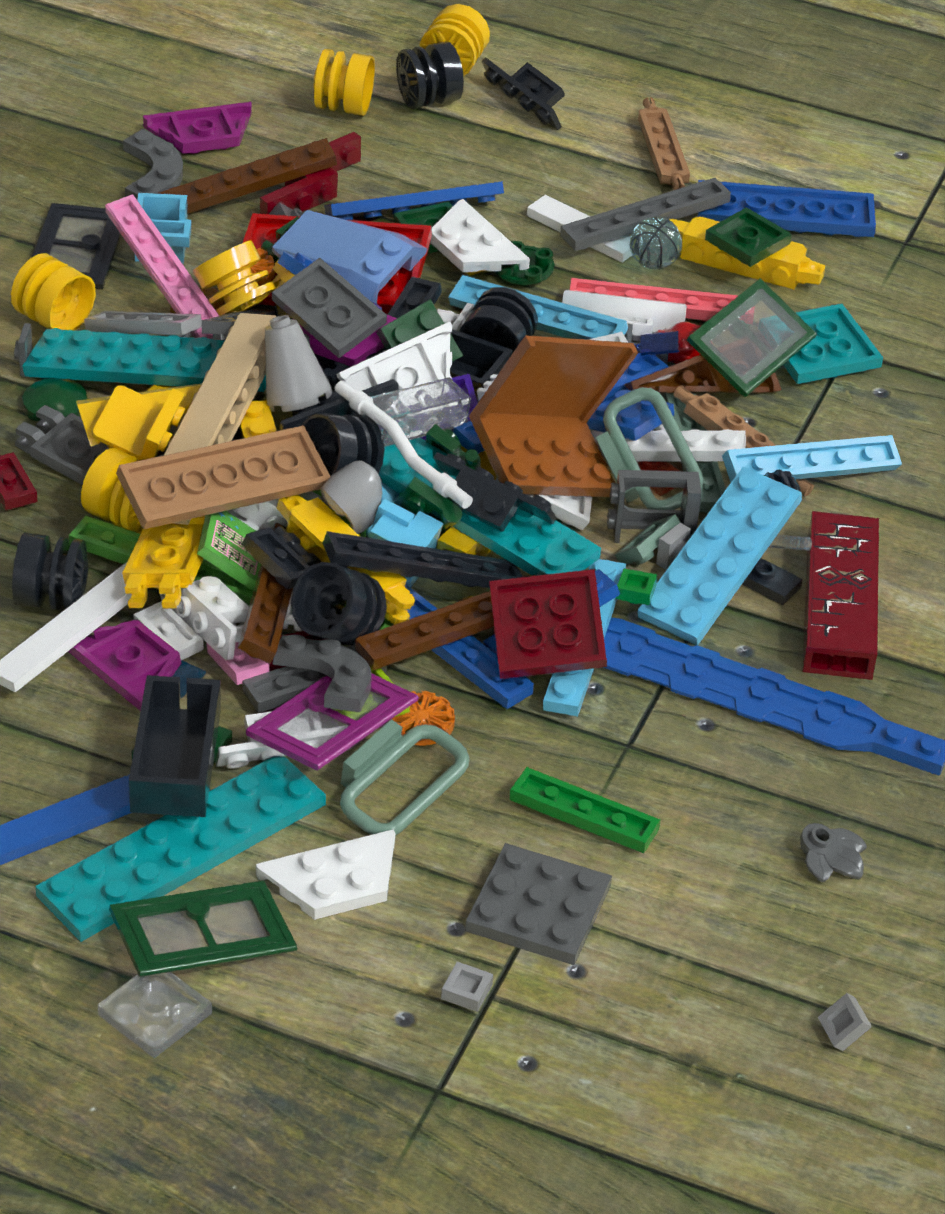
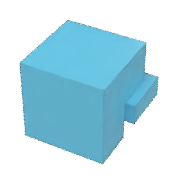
M138 193L137 201L181 263L184 264L186 247H189L191 237V220L187 219V195Z
M384 499L378 507L369 538L435 549L443 523L421 511L414 517L415 514ZM405 577L407 579L406 585L411 588L419 577Z

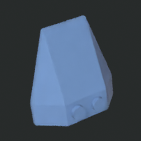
M306 210L272 247V252L279 259L283 252L296 256L297 252L313 261L321 258L366 298L377 304L378 292L401 267L411 271L427 253V248L399 233Z

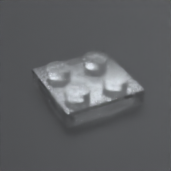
M171 972L139 977L137 974L98 1004V1015L153 1058H156L212 1014V1003Z

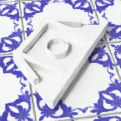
M464 199L459 200L432 227L430 243L462 272H477L480 270L501 271V265L517 264L519 270L529 269L530 258Z
M451 322L445 323L336 375L340 381L346 382L357 392L395 379L399 384L398 408L385 413L396 420L452 393V377L450 376V367L452 365L450 333L452 332Z
M393 829L256 864V876L261 881L268 879L280 888L281 896L290 902L298 904L301 910L314 920L385 902L388 896L389 878L395 847V831Z

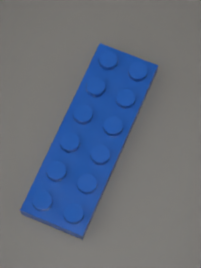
M721 182L731 192L730 202L697 213V217L701 216L721 222L747 207L784 230L798 233L816 232L826 235L842 234L855 237H874L876 230L873 193Z

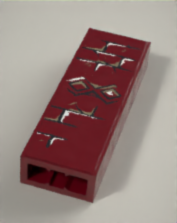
M812 511L807 543L802 672L873 680L878 651L879 518Z

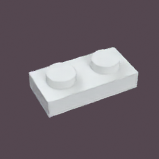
M161 602L134 614V620H139L180 653L181 660L203 650V639L171 608H163Z

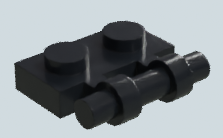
M282 526L277 527L274 531L268 527L248 533L241 544L287 590L294 588L300 575L310 566L321 563V560L314 553H308L300 545L301 540L293 532L288 533Z

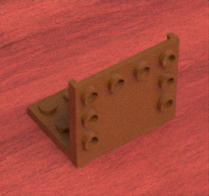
M525 335L469 415L499 482L504 484L505 481H510L523 490V494L610 497V486L615 481L594 440L587 421L637 356L638 351L634 343Z

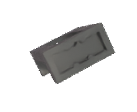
M618 470L617 483H611L610 503L614 504V509H608L607 528L613 529L614 543L620 542L621 529H646L654 521L676 514L683 525L691 529V538L697 529L701 501L699 472ZM632 487L683 488L681 510L629 508L624 505L625 491Z

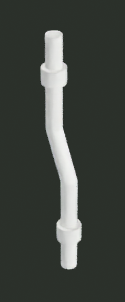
M339 381L336 384L335 391L349 401L352 409L360 415L366 414L388 432L407 464L432 483L433 489L443 497H450L464 509L472 504V497L457 486L456 480L446 473L441 474L418 456L397 421L374 405L371 397L363 391L357 392L344 381Z

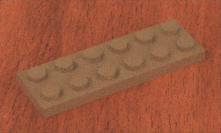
M304 426L119 465L116 472L143 529L319 490L331 477Z

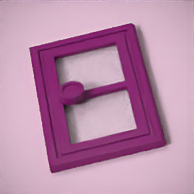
M371 673V691L361 712L324 708V696L332 682L331 678L326 675L246 729V736L318 771L417 702L419 697Z

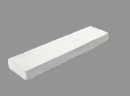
M547 195L542 196L527 207L528 217L559 232L562 225L590 217ZM630 235L590 246L622 263L631 257L633 253L640 250V245Z

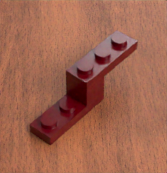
M352 132L329 142L336 156L337 165L286 181L285 187L260 197V214H269L279 202L292 210L297 208L304 212L336 198L338 187L337 171L361 161V136Z

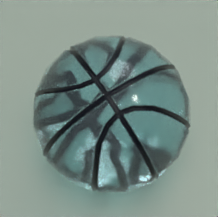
M652 216L644 219L634 227L629 241L630 251L634 259L641 266L660 270L670 266L677 260L682 250V236L672 221L663 217Z

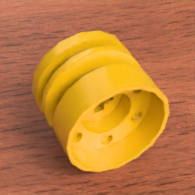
M461 4L448 5L438 13L433 23L424 33L420 41V47L426 49L429 44L450 42L459 55L463 76L471 71L489 43L490 30L482 15L470 6Z
M325 48L321 53L314 75L315 107L324 110L328 104L330 111H336L341 99H343L345 113L366 115L374 86V57L354 53L348 65H346L344 51H338L335 56L332 49Z
M252 240L239 244L193 269V273L202 289L217 286L219 291L208 301L211 304H215L224 300L225 305L216 309L219 316L248 310L261 303L276 289L273 281L260 287L257 283L269 275L267 270L252 273L250 269L261 259Z
M47 253L35 255L20 268L11 290V303L14 309L48 329L77 330L84 323V319L88 318L96 297L95 284L91 277L70 266L68 267L67 264Z
M115 447L107 449L95 459L84 478L81 490V504L86 512L103 520L112 521L115 526L141 534L143 528L116 474L119 465L136 462L139 459Z

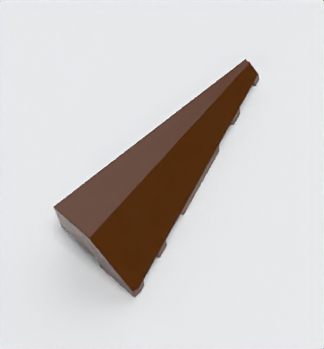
M747 338L716 349L743 376L763 360L760 350ZM702 355L625 384L626 388L630 391L644 387L652 388L659 393H674L682 385L691 393H739ZM774 372L751 393L778 392L782 390L776 373Z

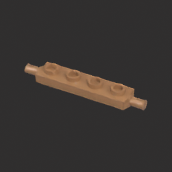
M647 97L643 100L645 109L639 110L638 121L660 184L672 185L673 190L685 187L684 183H689L690 171L667 109L656 107L654 99L650 97L649 101Z
M682 385L674 391L673 396L686 405L684 413L708 431H722L726 429L745 431V448L776 446L765 434L755 430L741 416L734 414L722 405L716 397L710 396L708 393L701 396L693 395ZM796 479L804 496L809 495L814 485L806 479Z

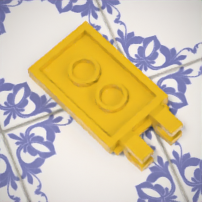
M205 516L192 518L188 525L170 523L142 530L122 572L124 583L126 584L124 587L125 593L132 594L128 600L129 608H143L147 601L148 588H158L160 594H165V598L161 602L163 608H177L181 601V588H188L189 585L193 584L204 559L197 554Z

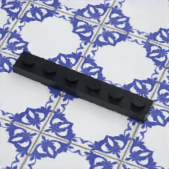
M327 531L322 542L330 563H336L344 567L364 568L376 573L383 571L396 573L404 577L415 576L428 578L435 582L447 581L460 583L467 587L479 586L490 588L489 581L523 577L516 565L503 559Z

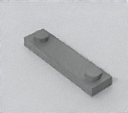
M103 311L84 319L86 330L91 332L146 333L190 337V332L202 327L201 314Z

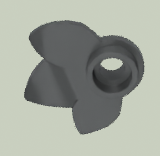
M819 823L809 824L803 829L800 835V845L802 851L806 854L805 863L809 871L819 881L823 883L828 880L833 871L855 879L862 878L864 866L859 853L863 852L867 845L860 836L844 828L829 829L827 826Z

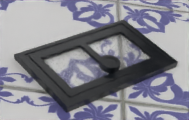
M51 203L31 258L37 254L47 253L67 264L68 267L70 266L91 277L95 284V289H103L121 233L107 215L105 208Z

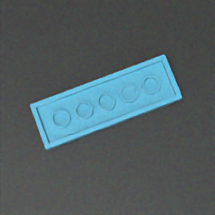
M743 466L660 578L650 605L641 604L638 608V618L694 645H699L802 501V492Z

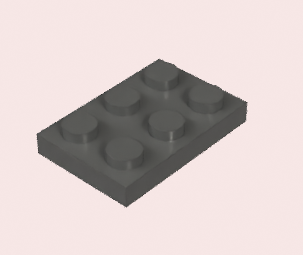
M318 258L272 292V301L294 320H297L304 329L338 358L387 323V315L321 258Z

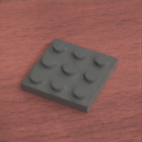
M505 843L466 920L465 931L575 965L609 892L612 875Z

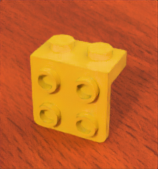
M119 385L114 389L95 424L92 436L94 439L115 447L139 460L155 458L159 450L162 452L166 451L173 435L169 433L172 425L178 427L186 409L181 407L185 394L172 388L165 403L161 404L125 386Z

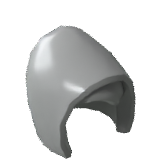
M354 461L331 475L328 481L321 487L322 501L337 514L346 516L350 522V527L359 534L374 523L378 507L381 504L382 484L380 476L375 468L363 461Z

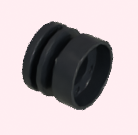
M450 42L429 44L426 49L422 47H415L412 50L409 48L403 49L398 53L396 59L397 82L402 98L409 108L417 109L422 106H431L434 101L443 104L457 101L461 98L464 87L463 69L459 55Z
M493 287L483 292L459 332L512 349L514 352L525 335L533 336L537 329L538 317L534 306L524 295L506 287Z
M317 413L309 416L301 424L308 432L330 476L354 461H363L369 464L379 474L383 465L385 447L380 428L371 418L362 415L340 416Z
M23 533L18 543L14 560L12 579L14 604L40 608L48 593L51 609L59 610L62 604L64 609H67L83 596L88 579L86 541L74 539L70 545L68 538L60 537L52 552L49 536Z
M328 562L312 565L303 572L293 588L291 598L292 615L299 628L309 635L337 640L343 645L355 646L356 638L380 629L385 619L387 607L385 592L376 579L368 574Z

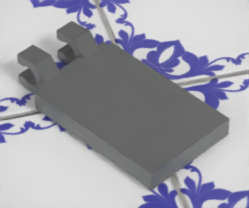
M44 405L36 411V417L41 419L36 423V427L23 422L16 428V434L20 437L15 440V446L28 454L30 453V456L83 485L90 466L101 453L108 449L109 445L100 442L98 445L90 446L81 417L70 413L65 418L61 412Z

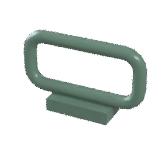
M642 387L634 389L608 404L603 416L607 432L595 438L616 482L618 470H641L617 424L616 416L621 410L644 400L651 402L686 472H699L702 491L704 482L702 472L665 399L659 392L652 388ZM632 487L625 491V500L629 503L640 497L648 509L675 510L681 507L683 491L668 499L658 500L654 497L650 487Z
M391 719L344 761L340 783L346 787L340 799L342 812L350 821L370 835L394 829L396 836L406 829L465 773L469 767L470 759L467 749L454 737L434 725L424 724L415 726L402 736L403 727ZM421 739L435 741L454 756L455 762L389 823L375 821L355 804V799Z

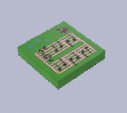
M228 511L205 515L197 554L252 591L254 590L261 563L257 562L241 544L246 534L256 530Z

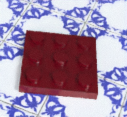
M595 569L489 581L500 679L607 667Z

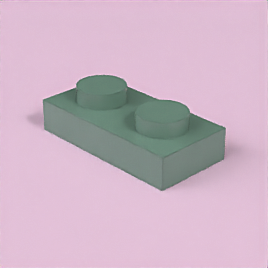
M676 514L651 523L615 554L617 560L620 563L626 564L635 562L637 565L650 560L654 556L652 551L658 548L659 538L681 523Z

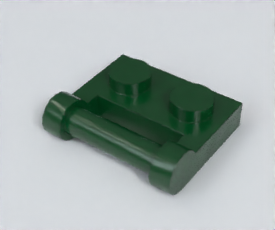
M415 476L392 501V503L415 514L414 517L419 511L427 515L433 510L438 512L440 517L437 520L443 523L439 538L449 526L456 525L462 518V511L455 503L440 495Z

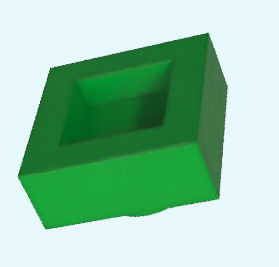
M624 568L617 585L620 595L615 597V599L628 601L632 604L650 605L657 585V574Z

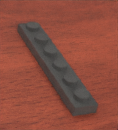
M716 178L708 179L562 225L560 236L574 251L583 250L590 246L634 233L635 226V233L650 228V225L639 223L650 224L651 217H653L652 225H661L654 216L663 224L669 219L687 217L694 213L729 203L731 192Z

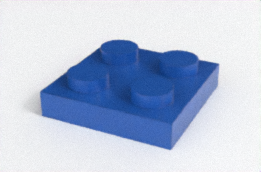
M630 390L618 391L613 397L601 403L587 421L589 429L603 433L607 432L603 422L605 409L610 402L630 392ZM644 400L621 410L616 416L617 424L624 438L633 441L638 440L662 424L651 402ZM666 402L674 416V404Z

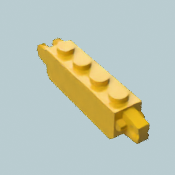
M701 216L692 218L690 223L669 219L672 221L671 229L678 231L682 236V243L677 248V251L681 253V259L757 280L761 278L764 282L793 290L798 283L819 285L824 277L825 265L806 257L807 248L803 244L791 241L788 246L749 267L705 240L706 230L719 223V221ZM667 222L665 226L670 228L671 222ZM670 230L671 235L668 236L677 247L681 242V236L677 232ZM667 238L663 247L671 250L675 249L672 242Z
M297 494L278 500L277 510L288 522L286 531L288 533L293 532L301 540L300 545L308 553H314L321 562L330 563L322 543L327 531L359 536L318 497L307 501ZM347 567L350 570L368 574L379 582L385 592L387 604L385 618L388 621L390 620L395 625L410 619V613H408L407 609L410 610L414 606L415 597L405 588L407 579L404 576L396 573L383 571L376 573L364 568Z

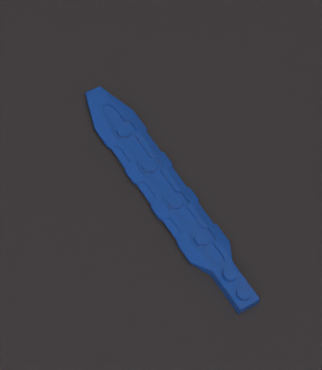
M611 618L604 638L607 667L603 668L626 676L634 675L670 688V691L691 699L699 698L736 711L737 715L757 722L765 721L802 734L805 739L837 750L873 752L940 776L945 766V740L885 720L860 701L831 691L823 692L786 679L785 675L764 668L756 669L722 657L718 652L698 645L690 646L658 635L652 629L620 618Z

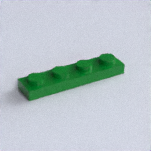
M529 767L525 768L510 789L509 800L643 854L660 828L661 820Z

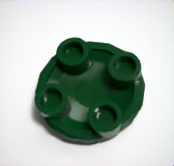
M511 241L530 258L529 269L519 270L517 264L501 265V271H496L497 275L507 282L518 285L537 284L548 279L555 267L552 250L545 247L526 246L521 241Z
M48 378L34 382L26 388L22 398L29 419L40 421L41 419L36 417V411L44 405L61 412L65 418L70 413L80 417L76 401L86 400L87 393L80 384L72 380Z

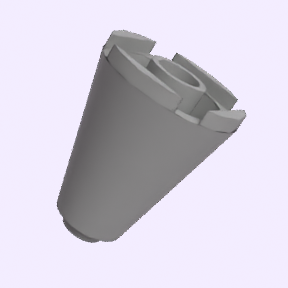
M288 315L271 319L270 325L265 328L266 400L270 410L275 412L274 406H281L283 412L299 410L318 404V397L324 393L327 399L331 397V385L298 321L290 320Z

